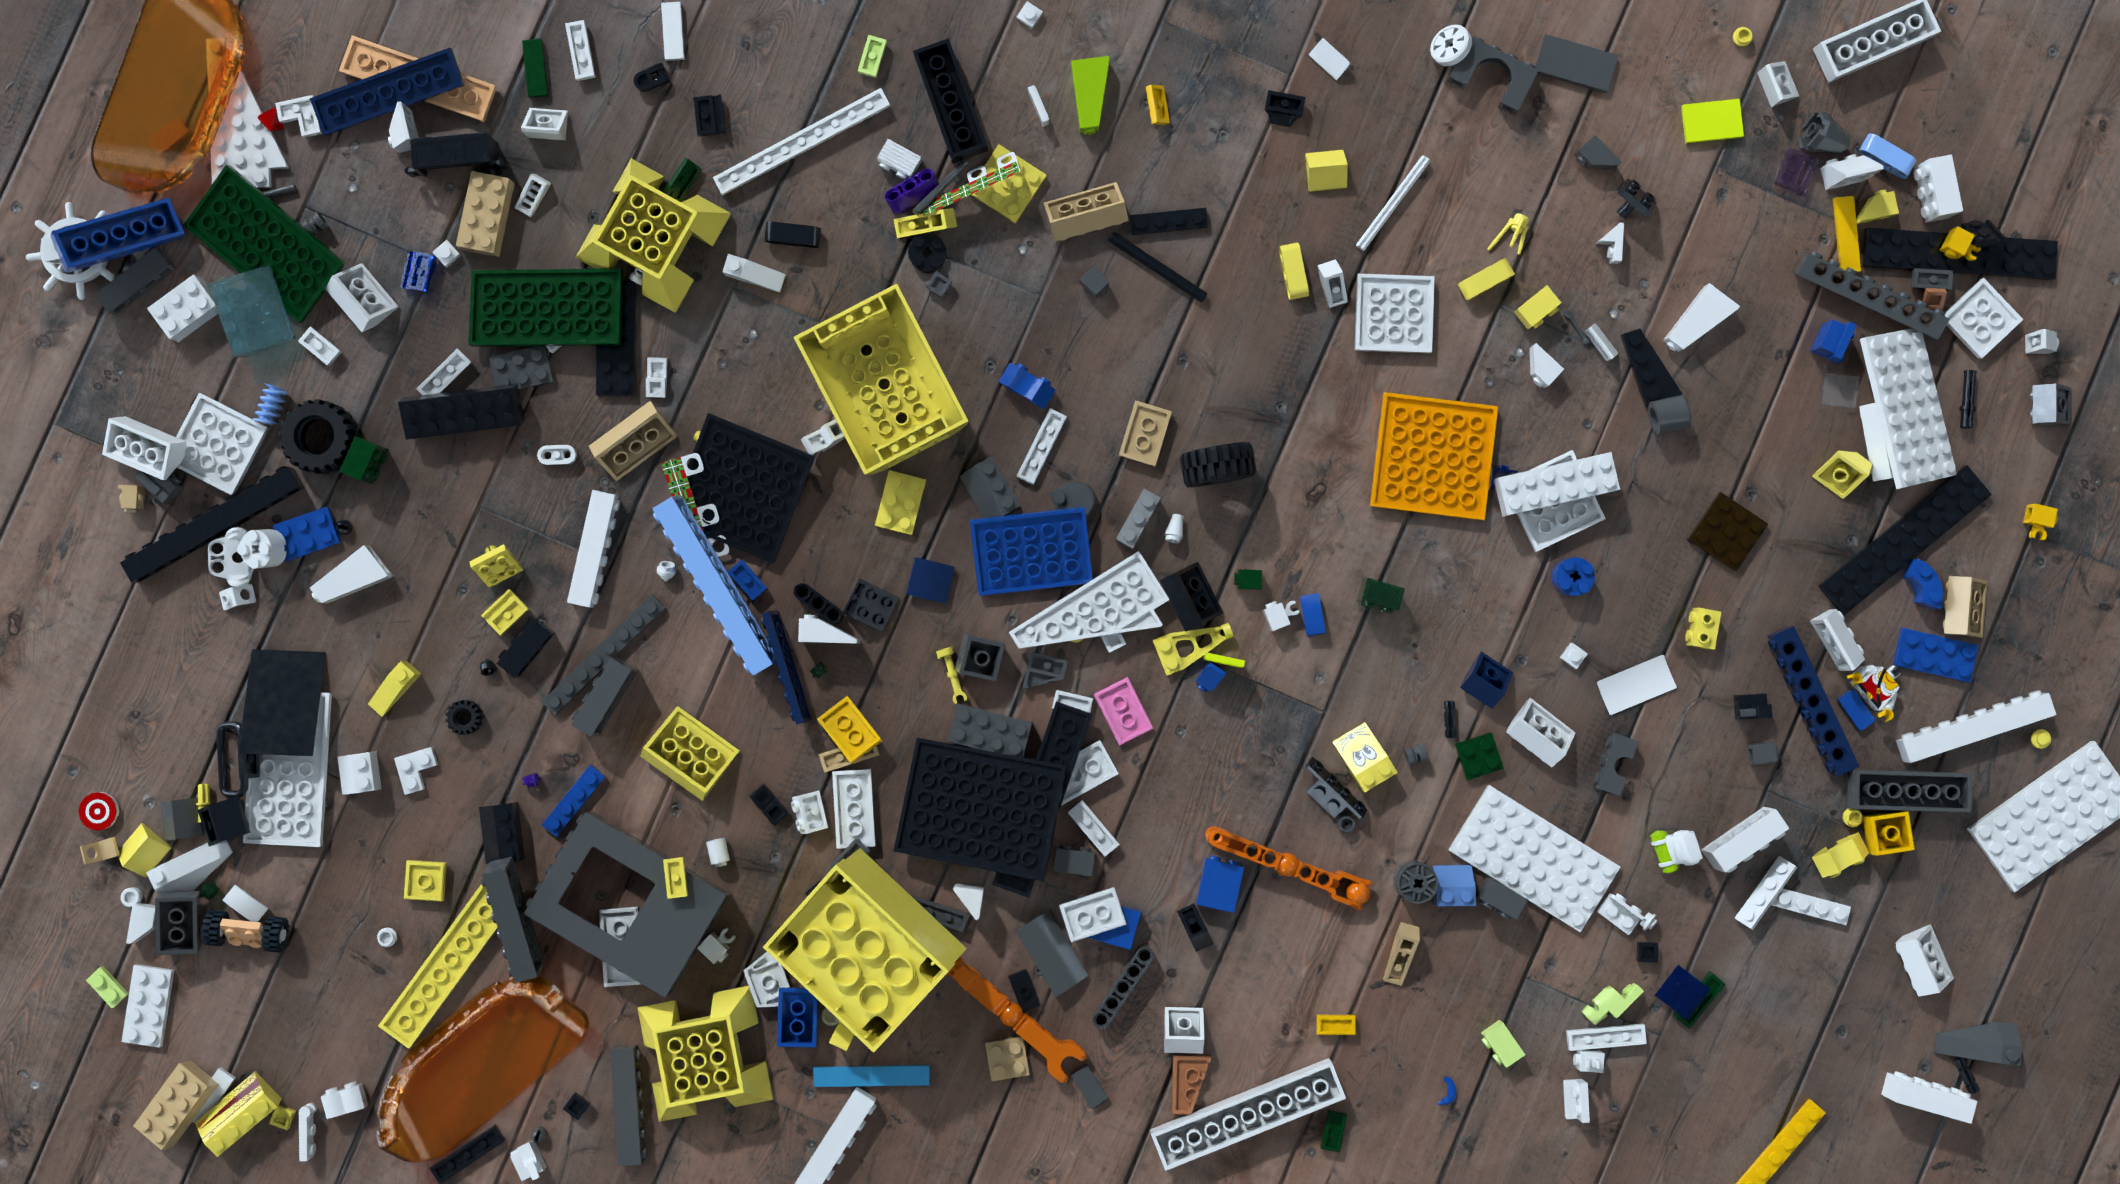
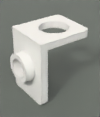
M247 584L243 587H231L219 592L223 610L256 602L252 584ZM242 589L249 592L248 600L241 598L240 592Z

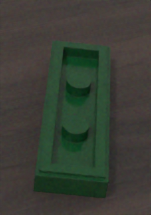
M541 38L522 40L528 97L548 96L543 41Z
M1709 971L1673 1016L1690 1029L1726 984Z

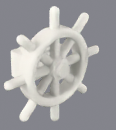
M67 202L65 204L67 218L57 221L51 227L41 220L35 221V226L45 234L41 238L40 252L27 254L26 260H42L45 268L51 274V277L43 286L45 291H50L60 279L76 284L77 297L83 300L86 297L84 283L95 279L100 274L111 282L114 280L115 275L105 268L108 261L92 265L84 272H82V269L75 270L73 275L64 273L65 269L50 237L51 232L87 221L75 218L73 204ZM102 210L95 218L106 216L107 212Z

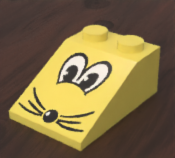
M1365 722L1332 742L1360 790L1364 793L1398 773Z

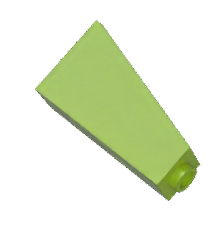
M1109 56L1071 61L1080 133L1085 135L1096 133L1095 131H1099L1109 68Z

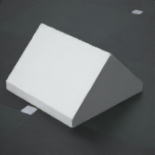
M1785 61L1767 64L1757 72L1771 108L1799 97Z
M529 108L521 126V132L528 138L566 141L568 111Z
M962 883L955 884L953 887L954 892L975 920L979 919L984 887Z

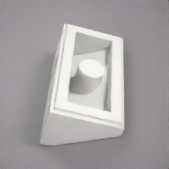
M1324 38L1319 41L1309 54L1336 81L1351 64Z
M1596 323L1584 331L1606 361L1613 359L1618 354Z

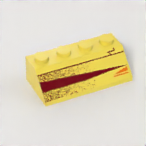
M256 1071L253 1072L195 1121L203 1143L218 1157L277 1108L282 1098Z

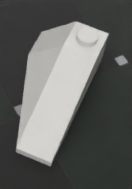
M228 842L210 847L206 843L146 873L154 890L158 893L194 891L233 852Z

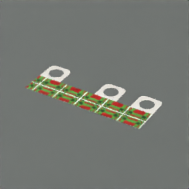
M1010 152L997 159L999 169L987 174L985 166L969 171L967 173L969 183L942 196L938 195L923 210L924 216L1019 173L1020 169L1015 153ZM1012 156L1010 162L1006 164L1001 163L1004 157ZM982 170L980 176L976 178L971 177L974 171Z
M693 453L662 462L661 465L671 496L681 495L692 514H696L695 519L702 530L704 526L717 523L719 515L716 506L708 504L697 508L687 476L703 471L704 467L700 455ZM695 458L698 460L699 466L696 470H690L687 467L688 459ZM705 509L714 511V519L706 521L711 524H706L702 520L704 519L703 511ZM722 535L718 536V537L723 538V539L726 540V538H725L724 536H722ZM713 538L708 539L711 545L716 541ZM724 543L725 547L722 552H716L718 557L729 553L727 544Z

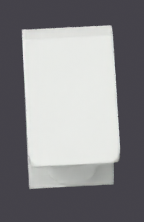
M1619 223L1596 243L1611 245L1607 251V258H1610V264H1618L1622 261L1624 223Z

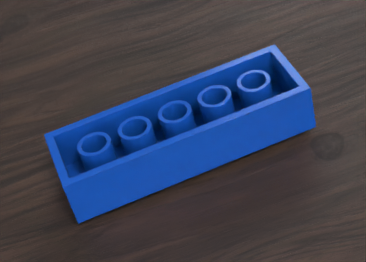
M165 198L53 230L50 237L65 272L69 273L181 240L185 233L170 198Z

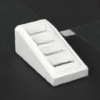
M530 174L514 208L532 217L551 183L537 174ZM537 182L541 184V188L534 185V183ZM531 188L537 191L538 194L536 195L533 192H531ZM528 195L535 199L534 202L527 199L526 196ZM522 203H527L531 206V208L529 209L525 207L524 205H522Z

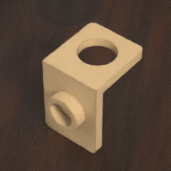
M115 837L80 846L85 865L119 856ZM89 848H92L95 851V857L93 859L89 858L87 855V850Z

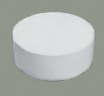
M136 887L127 888L121 894V902L127 907L141 903L143 898L142 892Z

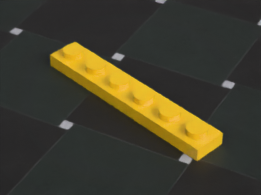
M1808 1099L1736 1184H1766L1826 1112L1812 1100Z

